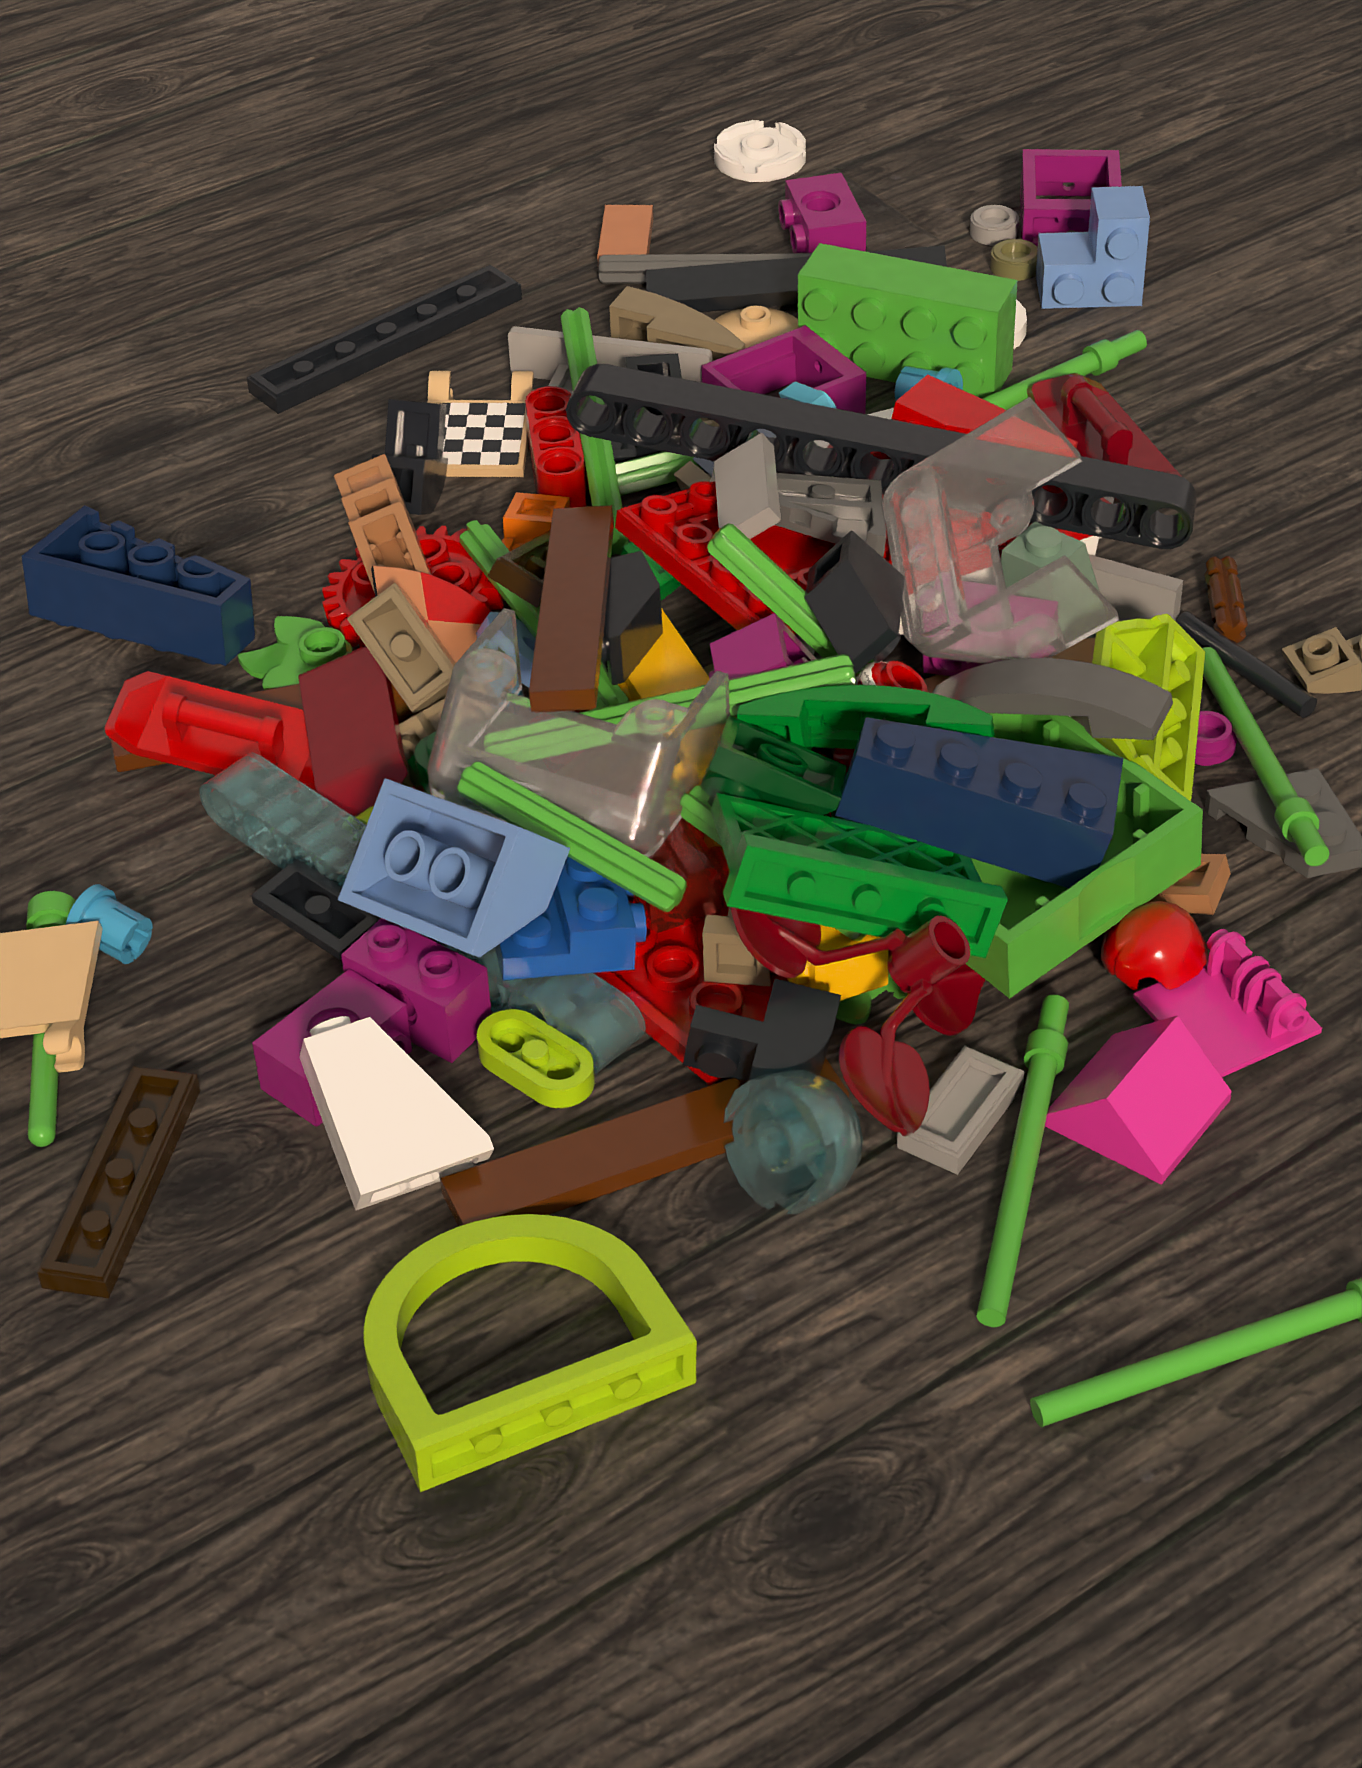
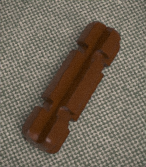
M1213 556L1206 562L1207 571L1204 574L1206 586L1209 589L1207 593L1211 616L1215 622L1213 627L1228 639L1239 643L1246 637L1245 628L1248 622L1246 612L1243 610L1245 606L1240 580L1237 577V564L1229 556L1222 559Z

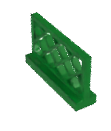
M716 793L711 813L730 871L723 891L727 906L878 937H886L896 929H900L908 936L935 916H944L951 919L961 928L969 942L970 955L986 958L1008 898L1002 886L982 883L971 858L871 825Z

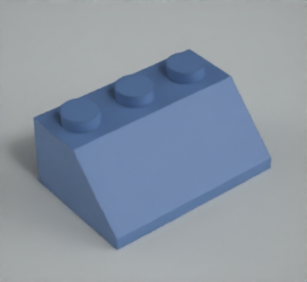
M385 778L338 900L480 958L547 910L570 848L521 827Z

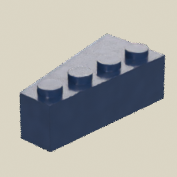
M85 505L22 555L29 615L54 621L60 626H74L101 633L107 638L124 639L151 646L157 651H171L198 658L207 664H221L225 666L255 639L250 578L198 555L183 559L175 555V546L160 538L150 543L135 537L134 527L119 520L112 523L111 526L100 522L99 511Z
M866 717L845 776L842 797L835 816L871 825L940 849L1070 888L1100 867L1112 839L1123 758Z

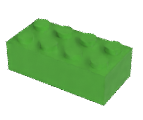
M819 243L798 273V328L805 325L864 370L866 377L896 383L899 374L906 366L940 371L945 367L959 370L962 375L963 391L983 399L1000 391L1012 371L1018 280Z

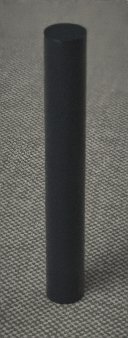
M1189 611L1183 612L1177 618L1176 622L1201 648H1214L1223 664L1300 717H1308L1316 708L1317 699Z

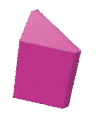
M1177 1015L1113 1034L1048 1108L1045 1127L1162 1185L1229 1103L1232 1091Z

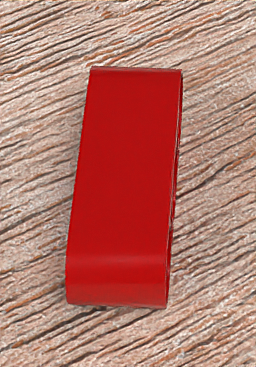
M557 386L537 388L531 391L525 400L528 444L536 494L569 497L570 508L586 507L585 465L580 433L571 426L566 413L571 393Z

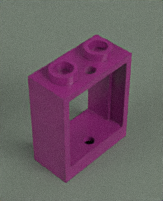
M1023 149L1020 184L1021 239L1030 241L1038 247V233H1066L1069 230L1088 232L1091 199H1036V196H1091L1092 187H1122L1119 150ZM1064 182L1074 183L1071 187L1063 185Z
M806 325L702 365V383L764 395L796 381L813 389L824 391L832 399L837 409L865 414L866 372Z

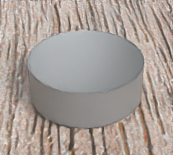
M986 205L978 208L971 214L970 236L978 243L995 246L1001 241L1018 237L1019 216L1009 207Z

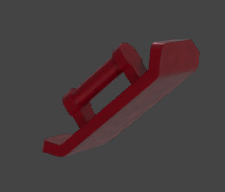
M1074 373L1038 381L1028 386L1027 394L1036 421L1041 426L1078 442L1074 455L1181 476L1101 383Z
M366 646L298 675L315 788L329 822L333 824H338L355 817L369 807L374 806L385 778L402 784L408 774L391 681Z

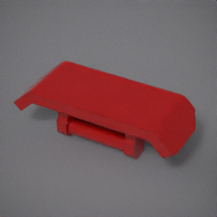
M149 671L125 680L106 722L105 733L128 752L137 756L296 796H309L317 793L304 711L302 709Z

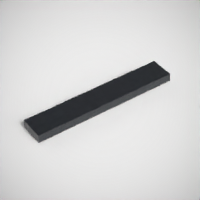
M945 245L869 251L870 253L947 267ZM810 256L646 270L647 291L680 302L699 312L744 309L749 306L798 304V273Z
M488 265L247 377L249 393L277 414L284 412L522 300L521 284L492 265Z

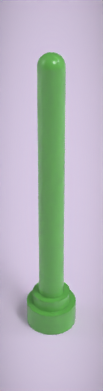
M46 891L35 895L29 901L27 907V930L66 925L68 914L76 900L72 896L59 891ZM45 1033L33 1034L28 1138L32 1144L38 1147L50 1145L56 1135L59 1073H57L54 1067L56 1054H47L43 1047Z

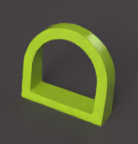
M537 1214L507 1215L474 1221L444 1232L414 1249L393 1267L376 1289L365 1316L363 1329L364 1348L371 1389L420 1492L696 1383L697 1341L643 1260L626 1243L614 1235L593 1225L570 1218ZM506 1262L544 1263L567 1269L584 1277L602 1290L611 1300L634 1338L630 1342L442 1415L434 1413L401 1352L404 1333L411 1318L434 1291L466 1272Z

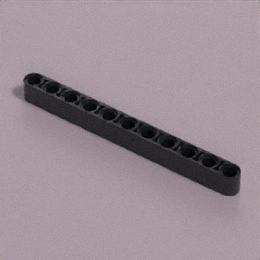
M595 364L588 367L581 374L566 407L567 419L571 426L579 433L593 438L715 461L759 435L760 432L757 429H766L777 436L766 437L774 445L776 473L881 480L883 495L1031 524L1037 522L1056 529L1158 549L1180 547L1189 540L1193 532L1196 509V491L1193 485L1181 476L609 364ZM589 396L601 398L607 405L598 404ZM645 407L655 408L663 416L654 415L646 410ZM701 418L712 419L720 426H710L703 422ZM822 440L828 442L834 448L820 447L814 441ZM870 452H882L891 459H879ZM928 463L942 464L948 470H935ZM996 474L1003 477L1005 481L995 482L989 480L984 475ZM1046 485H1053L1059 487L1063 491L1059 493H1051L1049 491H1046L1042 487ZM1113 497L1121 502L1108 504L1100 500V498ZM1162 508H1171L1173 510L1178 511L1179 513L1175 515H1165L1160 513L1158 510Z

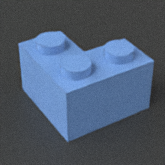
M1143 186L1092 187L1088 232L1038 233L1036 281L1042 309L1142 306L1150 223Z

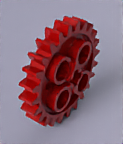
M419 526L416 533L431 575L457 585L484 603L490 610L503 608L500 593L460 543V535L467 531V529L462 528L449 536L446 526H441L434 534H427L425 527ZM356 548L357 560L341 559L339 561L341 572L329 573L330 586L323 587L322 589L325 599L322 603L329 626L339 630L352 647L359 644L361 648L365 644L347 618L375 598V593L359 550Z

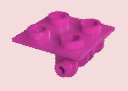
M1226 929L1214 932L1208 939L1209 959L1196 977L1171 990L1166 989L1158 982L1133 994L1136 1002L1155 1022L1178 1015L1221 1077L1322 1033V1027L1306 1010V1000L1300 994L1293 993L1282 982L1281 975L1275 969L1270 968L1269 963L1264 957H1252L1253 952L1245 945V939L1240 933L1228 932Z

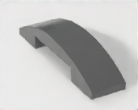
M1021 658L983 664L946 679L937 685L932 692L959 700L986 713L1088 716L1092 738L1154 740L1173 705L1170 692L1132 674L1088 662L1053 658Z

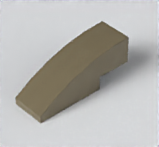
M626 286L609 306L611 338L705 348L711 350L712 361L745 349V343L707 315L680 302L652 292Z

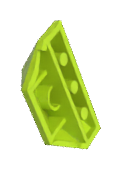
M1169 614L1156 615L1151 619L1137 618L1106 623L1096 630L1092 664L1132 674L1171 693L1173 705L1154 740L1094 739L1116 755L1137 763L1191 801L1205 651Z

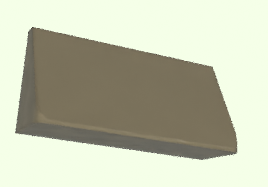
M396 583L392 584L347 618L413 713L443 700L470 684L412 600Z

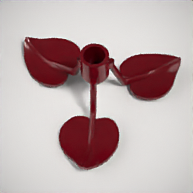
M731 907L736 930L747 950L764 967L786 978H795L803 973L807 961L815 966H821L889 949L888 971L900 990L908 993V995L882 1025L880 1035L865 1026L856 1027L847 1033L840 1045L839 1063L843 1078L850 1091L871 1115L887 1128L901 1133L904 1137L917 1131L922 1125L929 1104L930 1088L927 1070L921 1056L913 1047L906 1043L895 1041V1033L898 1026L912 1010L928 1027L949 1036L961 1033L971 1024L985 979L966 965L970 958V946L961 928L947 917L935 916L908 936L900 929H896L886 937L822 951L817 949L821 942V927L818 924Z

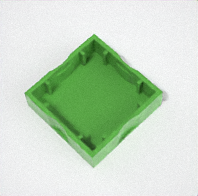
M988 713L993 716L995 738L1120 757L1092 738L1084 726L1069 716ZM1123 758L1112 839L1100 867L1072 887H1062L971 858L982 883L1002 886L1008 901L986 958L970 955L966 965L1010 999L1116 925L1130 911L1146 904L1200 866L1203 809L1137 763ZM836 810L833 811V812H831V816H832V817L838 818V819L847 820V819H844V818L835 816Z

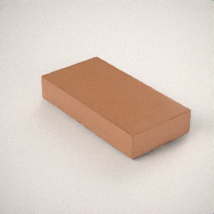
M605 205L597 254L598 264L602 255L649 254L653 227V205Z

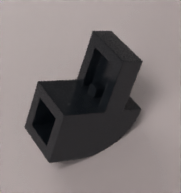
M389 399L385 455L392 468L409 514H431L434 512L443 492L447 473L448 458H443L447 404ZM372 454V459L383 454Z
M774 979L764 1022L696 1005L689 1030L683 1065L700 1069L713 1077H732L747 1081L748 1085L743 1102L746 1105L775 1106L795 1100L806 1093L821 1074L841 995Z

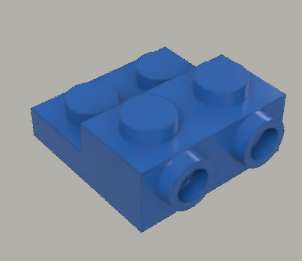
M567 856L547 910L495 947L502 979L514 980L635 970L636 943L645 942L647 934L646 915L642 902L633 903L634 894Z

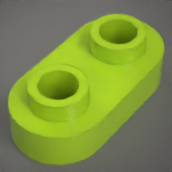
M518 1009L502 1010L491 1014L479 1025L477 1043L479 1059L482 1065L538 1103L551 1108H567L583 1102L592 1093L595 1086V1075L591 1053L584 1046L535 1015Z

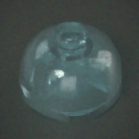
M784 1070L751 1079L734 1091L725 1109L724 1123L733 1120L732 1132L734 1142L725 1145L728 1162L739 1184L758 1204L767 1209L773 1208L776 1201L783 1208L789 1210L786 1214H799L821 1204L846 1187L861 1160L862 1131L859 1117L849 1097L833 1081L807 1070Z

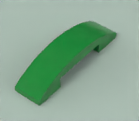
M838 685L806 688L760 698L739 705L737 711V719L809 750L812 747L855 749L866 717L995 738L993 716L959 700L939 694L891 686Z

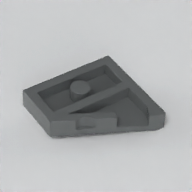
M777 473L781 520L775 524L776 526L837 544L852 530L878 554L884 557L887 535L881 480Z
M1318 768L1286 775L1297 795L1310 803L1319 819L1318 832L1330 853L1327 861L1319 866H1309L1306 864L1296 844L1285 839L1275 821L1276 808L1260 779L1207 790L1205 810L1208 815L1218 820L1223 815L1228 814L1247 826V840L1264 851L1279 855L1283 859L1284 864L1306 878L1362 867V836Z

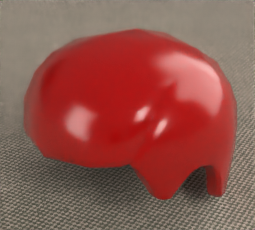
M1163 901L1148 902L1130 911L1120 922L1105 932L1101 944V960L1105 970L1111 975H1116L1118 979L1133 990L1138 989L1140 979L1147 977L1156 979L1166 989L1178 988L1196 977L1209 959L1207 945L1195 920L1180 906Z

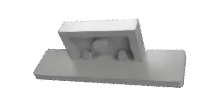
M513 326L508 333L511 373L513 371H533L534 378L551 380L548 386L564 388L572 395L573 390L563 332ZM592 335L597 364H609L625 368V357L678 353L682 379L702 383V365L712 362V352L705 348Z

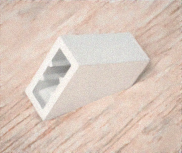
M348 1016L336 1017L316 1025L310 1030L311 1036L303 1039L299 1058L356 1211L440 1182L442 1177L488 1162L494 1150L489 1135L370 1017L351 1023Z

